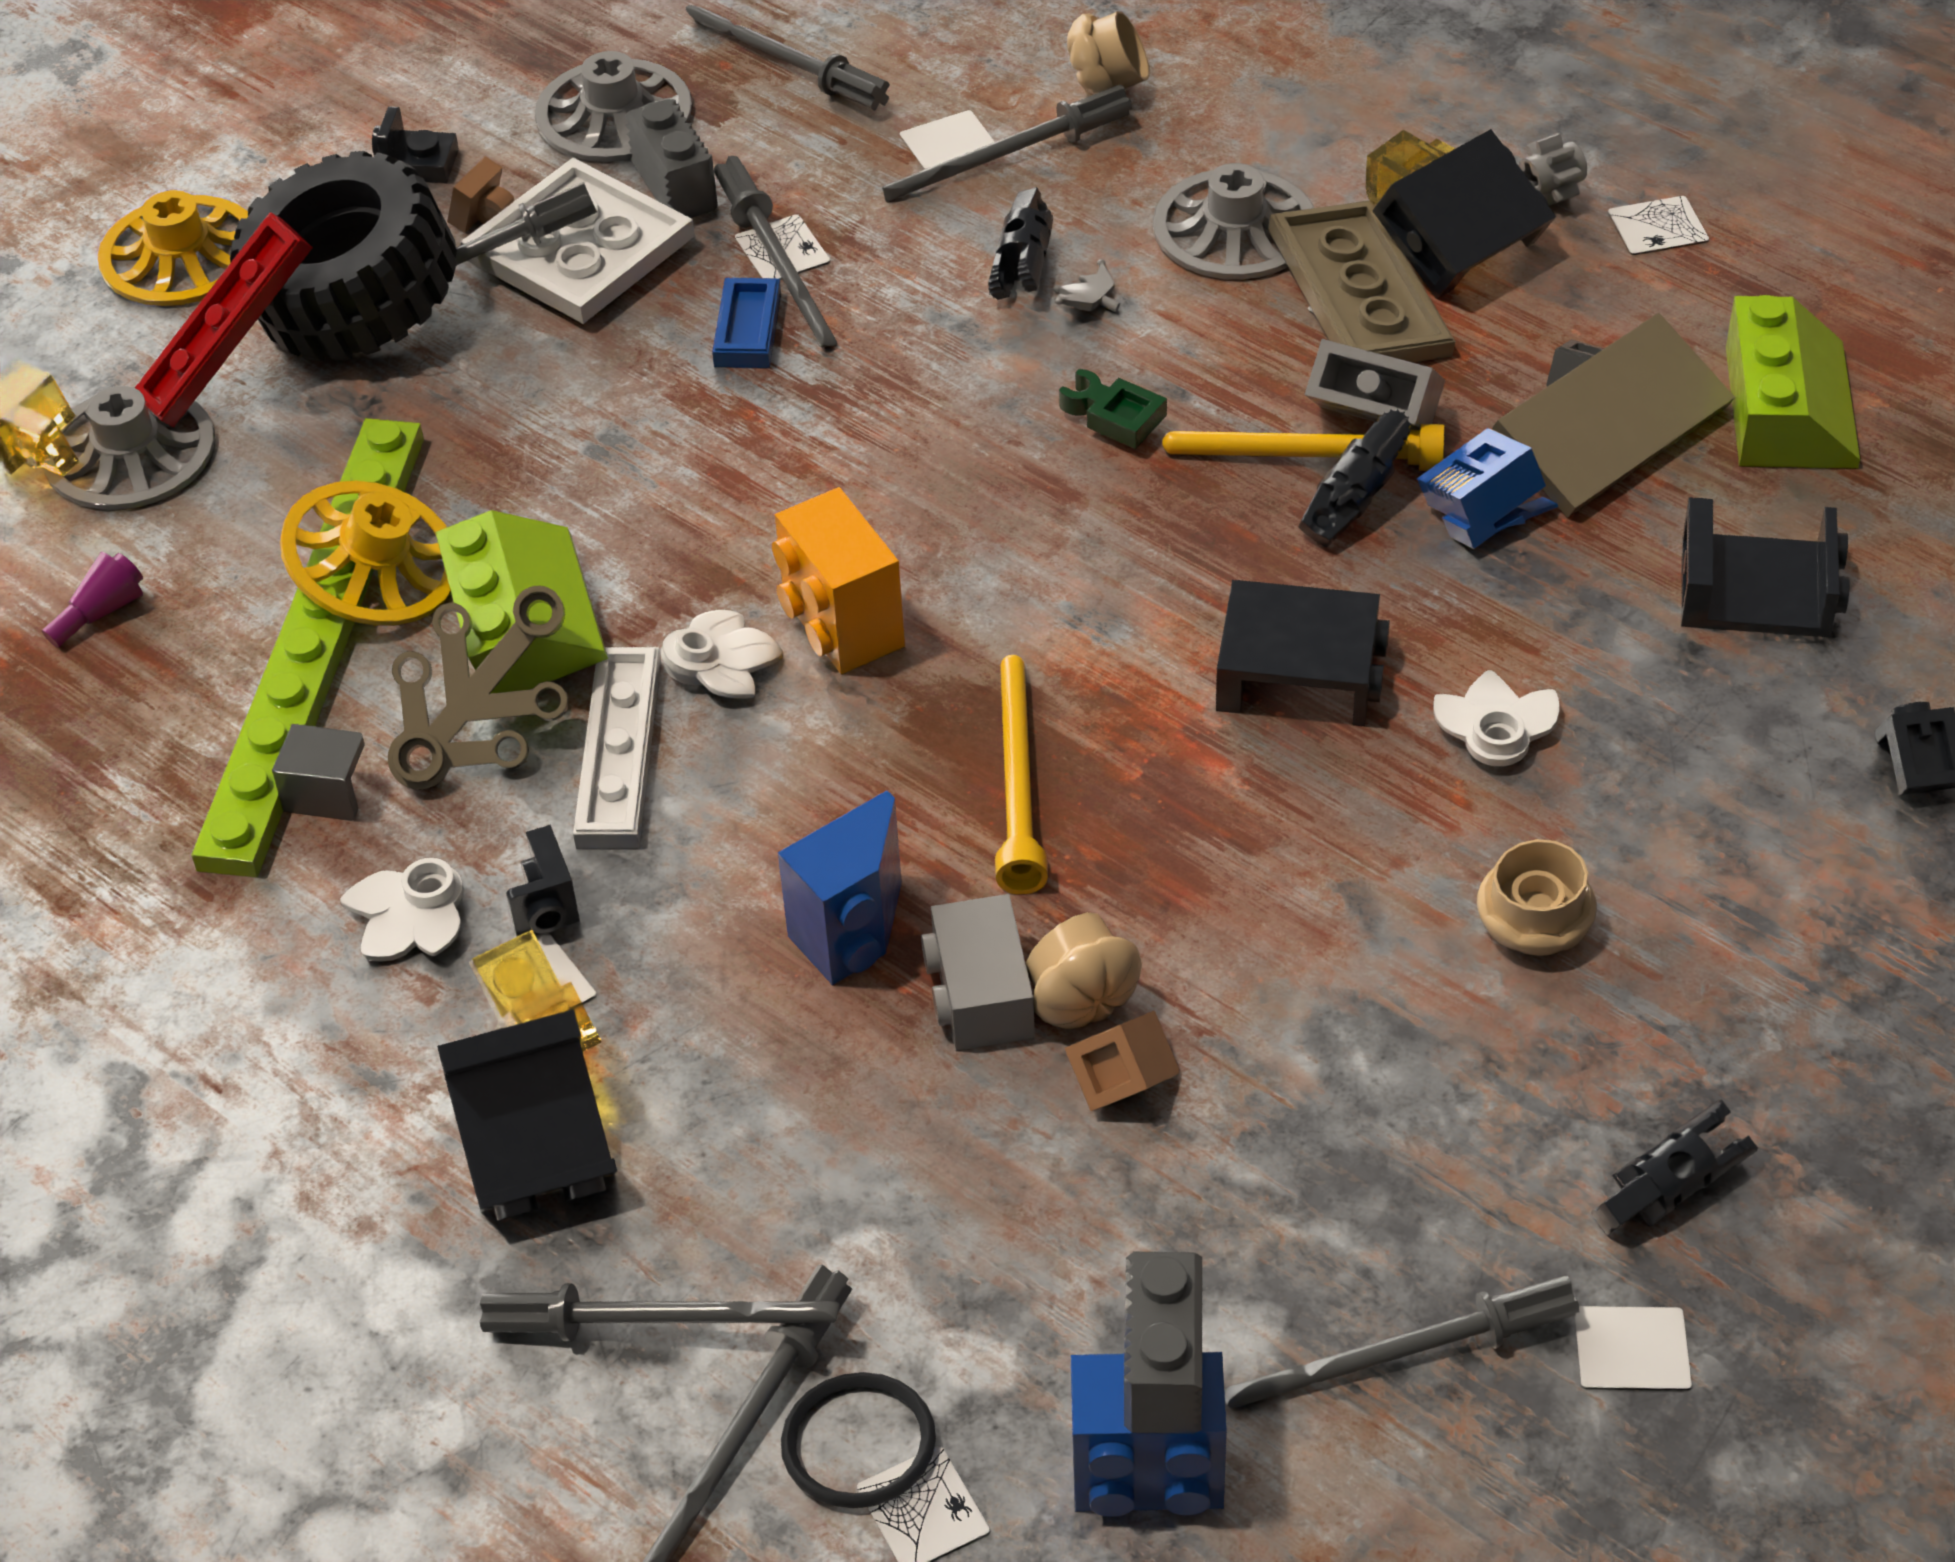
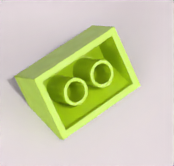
M1770 295L1734 296L1726 343L1730 390L1735 396L1732 401L1739 466L1859 468L1860 455L1843 341L1794 297Z
M490 510L435 532L453 602L464 607L472 619V628L466 637L468 658L475 670L516 622L513 615V606L517 596L523 590L532 586L548 587L557 593L564 604L565 620L558 632L547 638H536L490 694L530 690L542 682H551L608 659L572 535L568 527ZM537 603L529 611L530 621L537 625L547 623L552 616L551 606L546 603ZM456 612L460 628H462L463 617L460 613Z

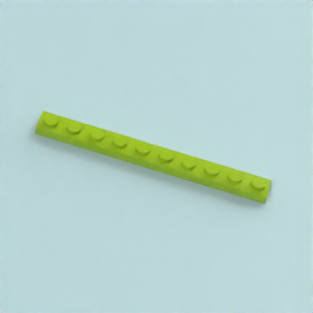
M365 418L340 482L355 480L375 482L404 492L424 441L421 423ZM358 493L335 496L331 506L339 512L351 514L353 505L358 499ZM324 522L320 532L329 531L335 527ZM339 545L331 548L313 549L306 567L317 565L329 557ZM351 560L342 569L329 578L317 582V584L326 592L342 600L356 563ZM374 569L370 570L369 576L367 578L364 589L357 604V606L361 607V604L365 597L366 591L368 589L369 583L374 573ZM297 588L191 854L196 871L258 878L283 813L272 773L273 766L292 724L316 726L355 622L334 615L315 604L299 588Z

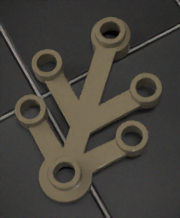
M532 586L526 588L517 596L513 606V615L516 622L471 676L469 674L466 637L472 628L470 614L464 607L456 603H446L436 609L432 617V626L440 637L446 707L431 725L429 724L424 687L430 682L432 677L430 662L422 654L415 651L404 652L394 660L392 675L394 680L400 685L404 731L390 745L388 765L392 775L399 783L411 789L425 790L441 783L450 768L494 763L505 769L518 768L527 760L529 746L526 739L516 731H501L492 740L451 741L462 727L471 721L537 715L543 720L553 721L561 718L566 713L569 706L568 695L559 684L554 682H542L531 690L490 694L536 638L550 637L562 627L565 620V607L555 591L545 586ZM537 603H546L552 609L550 620L543 625L534 624L529 619V611ZM452 611L460 613L463 617L462 628L454 634L443 632L441 628L443 616ZM409 660H418L423 666V674L415 682H406L401 676V668ZM546 690L557 691L561 698L558 709L550 713L543 712L538 707V698ZM507 738L516 739L521 746L519 756L512 761H504L498 755L499 744ZM419 747L428 748L432 755L431 764L424 770H414L409 761L412 751Z

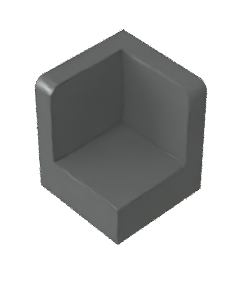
M292 724L272 769L283 812L349 821L354 820L358 811V805L351 777L365 746L362 733Z

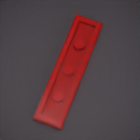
M272 212L266 216L135 386V389L143 394L147 407L161 421L172 427L176 426L313 248L283 219Z

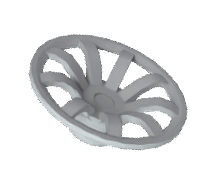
M604 51L590 56L582 65L561 74L548 84L536 103L535 121L538 131L544 140L559 152L588 161H622L633 157L630 153L631 146L628 143L630 138L627 135L629 130L626 127L628 123L625 118L626 113L654 101L674 99L676 100V105L680 106V111L684 112V117L688 118L689 121L692 102L688 87L675 72L646 60L631 59L628 55L621 52ZM635 69L653 73V75L646 81L638 82L635 76ZM667 81L674 88L677 95L671 98H661L650 93L661 88ZM569 82L579 91L577 96L567 100L554 97ZM548 110L557 113H568L575 110L563 123L551 125L549 122ZM591 115L589 130L581 144L578 145L564 138V136L574 133ZM607 117H613L621 145L619 148H597L605 130Z
M1229 163L1219 166L1215 170L1201 172L1188 177L1171 187L1161 197L1155 208L1153 230L1161 250L1172 261L1187 270L1219 279L1242 280L1258 278L1279 272L1288 267L1282 254L1273 248L1265 235L1263 226L1268 230L1270 215L1299 209H1311L1314 206L1306 194L1290 181L1274 174L1259 171L1247 164ZM1206 182L1208 184V195L1205 199L1192 200L1183 195V193L1195 186ZM1269 184L1282 190L1290 198L1277 203L1268 201L1263 194ZM1172 205L1188 214L1196 213L1193 217L1180 223L1166 222L1168 211ZM1206 224L1202 235L1189 249L1182 250L1172 239V237L1187 236L1201 229ZM1221 231H1227L1225 265L1202 260L1201 258L1214 245ZM1242 231L1247 232L1251 243L1265 261L1256 264L1239 265Z
M109 387L73 407L50 429L42 448L41 460L43 471L54 490L78 505L95 509L120 510L152 504L177 493L189 485L204 470L212 456L215 445L213 424L204 408L197 401H194L179 422L190 413L196 420L199 429L190 433L171 431L166 428L171 427L170 425L148 412L143 394L135 389V387ZM82 415H85L91 423V428L86 434L78 437L64 434L70 425ZM158 441L165 445L182 449L198 447L191 461L183 463L167 453ZM57 448L73 452L85 449L84 453L74 463L64 467H57ZM144 452L152 462L166 473L173 475V477L149 489L138 454ZM100 457L99 471L90 489L85 491L69 482L83 476ZM124 458L135 493L108 495L107 492L111 488L117 470L118 459Z

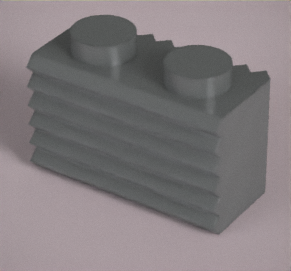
M676 100L654 101L643 107L630 110L625 118L628 121L626 124L629 130L627 135L630 138L628 143L631 146L630 153L633 156L631 161L655 199L689 218L715 211L718 202L712 154H708V148H704V142H700V136L696 135V130L692 129V124L688 123V118L684 117V112L680 111V106L676 105Z
M1133 1251L1126 1257L1124 1426L1132 1433L1194 1434L1201 1430L1202 1256L1195 1252Z

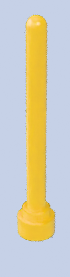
M1421 424L1420 430H1411L1407 440H1403L1405 444L1402 446L1401 452H1398L1399 454L1395 458L1408 459V465H1419V471H1428L1444 459V424ZM1171 431L1163 437L1162 445L1167 453L1177 455L1340 458L1342 452L1354 438L1362 439L1364 435Z
M1008 655L1002 660L1000 665L1007 840L1002 844V847L995 856L996 882L1001 889L1008 893L1030 894L1040 890L1047 882V854L1033 838L1025 664L1021 657Z

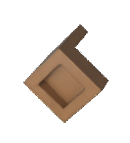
M1155 1010L1064 1048L1090 1111L1146 1090L1179 1074V1067Z

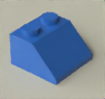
M888 790L778 852L788 937L831 985L836 984L853 973H859L868 969L878 958L887 952L902 884L895 798Z

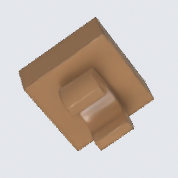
M484 156L453 187L447 222L463 233H466L478 220L485 224L513 203L514 196L499 186L503 167Z

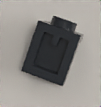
M388 106L381 126L376 125L372 134V151L374 156L376 153L389 155L412 166L418 171L420 177L424 178L425 182L447 184L459 151L456 133L404 130L400 107Z
M1913 702L1892 709L1891 715L1874 732L1877 744L1889 743L1899 795L1955 788L1954 707L1931 710L1929 702Z
M551 825L526 832L531 858L520 861L526 884L510 888L506 892L513 928L518 939L550 933L560 927L580 922L572 878Z

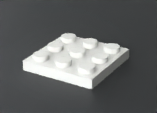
M572 158L460 243L463 245L522 219L523 216L518 206L521 203L528 207L584 182L597 213L541 237V244L539 245L535 244L529 233L468 260L470 263L584 324L695 237L693 219Z

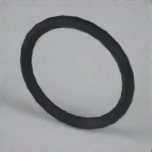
M867 1372L843 1374L821 1382L807 1391L794 1404L785 1420L782 1431V1459L788 1474L801 1490L814 1499L836 1507L853 1509L872 1507L895 1499L909 1490L922 1477L934 1452L936 1442L935 1423L923 1399L915 1390L900 1380L883 1374ZM848 1388H877L892 1393L909 1406L920 1426V1445L911 1466L898 1479L887 1486L869 1492H840L825 1487L811 1478L801 1466L796 1451L798 1429L806 1413L817 1402L828 1395Z

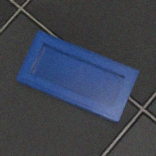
M725 278L712 350L714 367L770 368L781 299L780 279Z

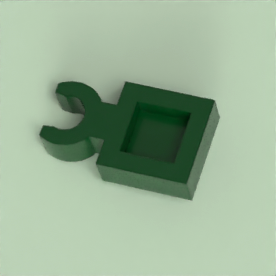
M1078 369L1075 372V388L1077 391L1064 386L1059 389V407L1062 411L1075 416L1087 415V428L1134 449L1167 416V398L1119 377L1108 387L1101 384L1100 378L1092 371Z

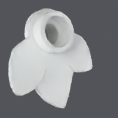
M715 610L696 616L688 629H680L668 634L662 644L661 657L665 663L666 672L673 679L681 683L692 685L702 683L710 692L716 695L748 699L755 696V684L750 673L781 660L783 650L767 633L755 628H744L745 622L742 614L730 610Z
M1487 670L1470 686L1465 698L1449 694H1436L1434 697L1433 713L1436 722L1446 733L1465 741L1468 752L1476 760L1491 766H1508L1520 761L1526 755L1529 749V742L1549 734L1554 729L1559 715V699L1556 691L1553 689L1535 691L1519 698L1495 672Z
M424 858L409 865L403 873L386 870L366 877L347 890L340 898V901L346 909L370 919L361 943L363 958L380 962L392 961L406 955L415 946L431 956H436L448 948L457 938L460 931L461 920L456 907L463 898L464 889L460 875L448 863L437 858Z

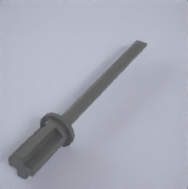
M686 6L688 14L698 23L723 34L736 36L747 45L818 76L820 91L829 96L840 94L873 110H876L879 104L885 106L889 100V96L886 94L890 86L888 81L849 65L847 58L840 54H833L823 62L747 27L734 25L727 18L702 7Z
M1117 85L1071 104L1061 101L1057 104V118L884 185L882 189L885 202L1061 133H1064L1070 142H1077L1080 140V134L1130 115L1129 110L1132 109L1131 100L1126 97L1125 88L1122 85Z
M728 156L726 164H716L714 174L732 204L731 216L734 223L739 227H753L820 346H837L833 333L767 220L773 208L770 196L764 191L757 189L738 156Z
M584 182L528 207H525L524 203L519 204L518 206L523 216L522 219L458 246L455 258L457 261L456 266L529 233L535 244L539 245L541 244V237L597 213Z
M822 1264L815 1268L795 1301L837 1302L840 1304V1310L851 1293L852 1288L846 1284L849 1279L839 1270L831 1272ZM780 1323L779 1326H771L767 1330L765 1340L775 1353L642 1562L670 1561L793 1363L803 1367H812L818 1359V1353L815 1349L831 1323Z
M1567 1275L1501 1295L1489 1296L1486 1291L1476 1293L1478 1312L1322 1358L1307 1365H1299L1232 1385L1224 1389L1225 1403L1229 1408L1240 1407L1303 1388L1312 1383L1323 1382L1482 1333L1486 1334L1493 1348H1499L1503 1346V1338L1510 1337L1512 1334L1575 1316L1576 1313L1580 1312L1579 1303L1573 1294L1572 1282Z
M565 1283L560 1291L552 1293H483L480 1300L482 1309L480 1327L482 1332H552L553 1334H559L563 1341H573L577 1335L579 1323H834L837 1319L840 1304L831 1301L580 1302L576 1286L572 1283Z

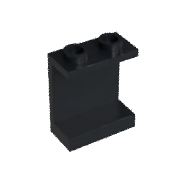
M1492 129L1391 184L1372 210L1436 299L1454 290L1471 268L1521 240L1526 247L1534 244L1556 218L1549 208L1544 195L1535 189L1516 163L1513 153L1501 143Z
M1689 497L1682 535L1681 627L1830 638L1835 614H1845L1847 611L1850 590L1849 577L1839 576V570H1844L1846 566L1848 534L1838 533L1837 508L1824 507L1818 541L1713 534V499Z
M1232 579L1217 664L1216 711L1241 713L1246 680L1355 691L1352 725L1365 727L1368 701L1380 703L1384 665L1373 664L1374 656L1386 657L1390 620L1378 619L1380 594Z
M574 1009L437 1046L480 1212L494 1208L497 1220L537 1210L538 1205L535 1196L563 1189L565 1201L605 1191L606 1187L603 1177L614 1175L618 1172L614 1158L611 1159L580 1044L581 1033Z

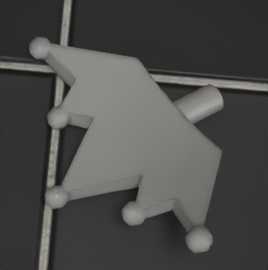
M1099 259L1097 261L1099 266L1097 274L1079 276V281L1083 283L1065 286L1056 284L1053 290L1060 294L1055 298V303L1092 311L1099 305H1102L1116 313L1120 303L1108 297L1113 292L1115 282L1105 266V260Z

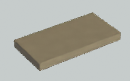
M1373 200L1270 215L1268 231L1329 341L1412 363L1452 357L1456 341L1409 261L1372 210L1376 206Z
M1658 312L1498 419L1491 430L1532 448L1546 484L1543 491L1553 502L1558 504V508L1569 518L1722 412L1731 404L1735 396Z

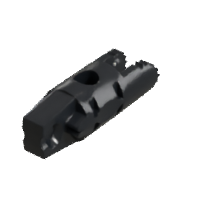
M1037 187L1018 192L1010 212L1004 219L988 282L989 295H992L993 299L1000 300L1010 297L1015 280L1021 281L1022 287L1027 292L1038 289L1051 236L1053 215L1046 203L1042 201L1041 193Z
M1390 409L1388 413L1384 412L1382 417H1378V422H1374L1362 439L1354 438L1342 452L1339 461L1317 485V491L1300 521L1298 528L1307 536L1324 547H1328L1357 518L1362 516L1371 504L1373 496L1387 483L1395 472L1393 461L1405 444L1403 440H1407V435L1411 432L1409 429L1411 423L1408 421L1409 416H1405V411L1399 412V409L1396 411Z
M1722 1099L1710 1105L1670 1133L1656 1147L1636 1157L1611 1176L1621 1190L1591 1211V1214L1607 1235L1638 1213L1648 1227L1654 1225L1674 1211L1689 1196L1706 1188L1757 1152L1758 1147L1748 1135L1744 1139L1733 1141L1721 1150L1720 1156L1715 1158L1709 1146L1699 1136L1702 1133H1709L1725 1122L1726 1116L1731 1113Z

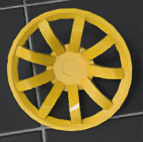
M178 190L157 193L146 200L143 206L131 211L118 220L108 230L100 243L97 255L100 273L105 283L115 293L128 300L145 305L174 306L202 301L218 279L213 282L208 280L195 252L199 251L208 260L226 269L231 263L230 255L219 249L214 243L232 246V241L235 240V231L228 232L215 228L221 225L229 214L240 221L241 218L248 217V211L234 202L219 197L190 195ZM197 205L213 207L214 210L207 217L201 218ZM128 227L141 237L139 241L130 246L115 245L119 236ZM141 255L137 263L125 273L117 274L112 266V259L118 261L132 260ZM159 257V272L154 289L148 291L133 286V284L145 277ZM176 258L182 259L195 288L170 292L175 273Z
M357 480L334 482L320 486L303 495L291 507L283 522L280 549L288 575L299 590L309 599L334 615L353 622L373 626H396L415 622L432 614L438 607L444 604L451 594L445 567L441 581L434 580L426 576L415 565L412 558L413 556L421 560L442 559L439 544H423L413 540L409 535L410 529L421 518L431 527L434 533L447 528V526L432 509L417 498L397 488L375 482ZM358 493V499L353 505L351 514H344L335 510L327 500L338 495ZM313 508L325 523L335 528L329 531L313 533L299 528L298 525L303 516ZM296 544L310 549L339 546L329 557L317 565L303 567L297 553ZM351 560L356 563L342 600L326 592L317 584V582L329 578L342 569ZM396 566L414 588L428 594V596L422 601L407 607L399 594L396 581ZM371 569L378 571L383 601L388 610H375L357 606Z

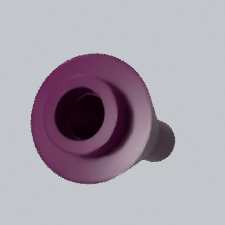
M100 552L68 601L69 606L41 631L42 634L52 645L59 648L86 623L91 624L142 597L143 591L138 584L143 580L141 572L121 553L111 557L105 552Z

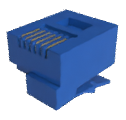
M1489 428L1417 478L1428 506L1446 514L1442 519L1449 536L1473 549L1495 533L1509 526L1526 524V519L1558 507L1557 503L1545 497L1522 504L1546 487L1531 447Z

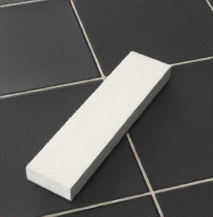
M605 647L608 659L598 662L595 666L573 837L576 849H639L661 666L659 647Z

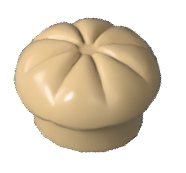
M1117 11L1100 19H1097L1092 14H1082L1073 22L1067 36V49L1072 67L1078 70L1076 72L1077 80L1088 96L1117 85H1122L1126 90V88L1148 80L1150 72L1145 49L1134 25L1123 12Z
M1540 839L1519 843L1505 851L1495 867L1483 879L1477 893L1478 912L1482 923L1492 938L1509 949L1537 956L1555 954L1577 945L1590 930L1597 913L1596 897L1587 881L1588 870L1583 858L1567 845L1557 841Z
M1083 913L1057 925L1039 941L1026 961L1028 977L1035 986L1033 993L1034 1012L1045 1023L1064 1029H1077L1089 1023L1106 1019L1111 1015L1115 1007L1125 1004L1136 989L1142 970V960L1138 948L1131 941L1121 937H1114L1098 913Z

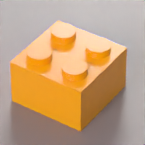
M840 487L776 513L777 540L772 542V552L781 570L782 584L777 585L776 588L778 599L786 615L791 619L797 617L804 625L807 638L818 656L826 654L842 675L905 647L899 560Z

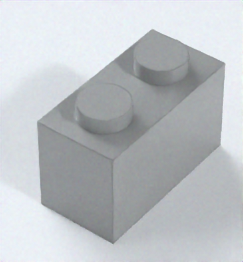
M1322 339L1305 396L1319 407L1378 422V417H1382L1384 412L1388 413L1390 409L1393 411L1399 409V412L1405 411V416H1409L1408 421L1411 423L1409 429L1420 430L1421 424L1433 423L1446 380L1428 366Z
M1005 894L931 906L933 933L921 935L923 957L927 974L939 972L941 985L932 986L936 1020L938 1026L950 1025L955 1051L1035 1038L1033 994L1010 895Z

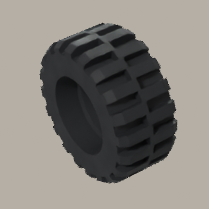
M365 151L350 152L349 157L333 154L322 157V162L313 166L306 163L294 169V175L284 181L279 178L268 186L269 192L263 198L257 197L248 207V217L240 219L235 230V240L232 241L230 262H232L270 212L283 219L313 247L258 318L271 341L276 342L281 349L291 354L302 355L304 358L324 361L326 356H330L331 359L336 361L350 360L353 354L360 352L367 356L380 351V346L391 340L397 343L408 336V329L416 323L421 326L432 315V306L442 303L449 289L448 282H452L456 269V242L424 178L420 177L418 171L412 166L389 155L376 153L372 157L371 154Z

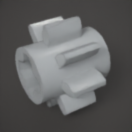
M1558 133L1526 145L1525 148L1529 157L1522 159L1519 162V167L1535 189L1544 195L1548 206L1580 194L1576 183L1585 180L1587 176V162L1581 148L1576 143L1568 142L1563 144L1561 134Z

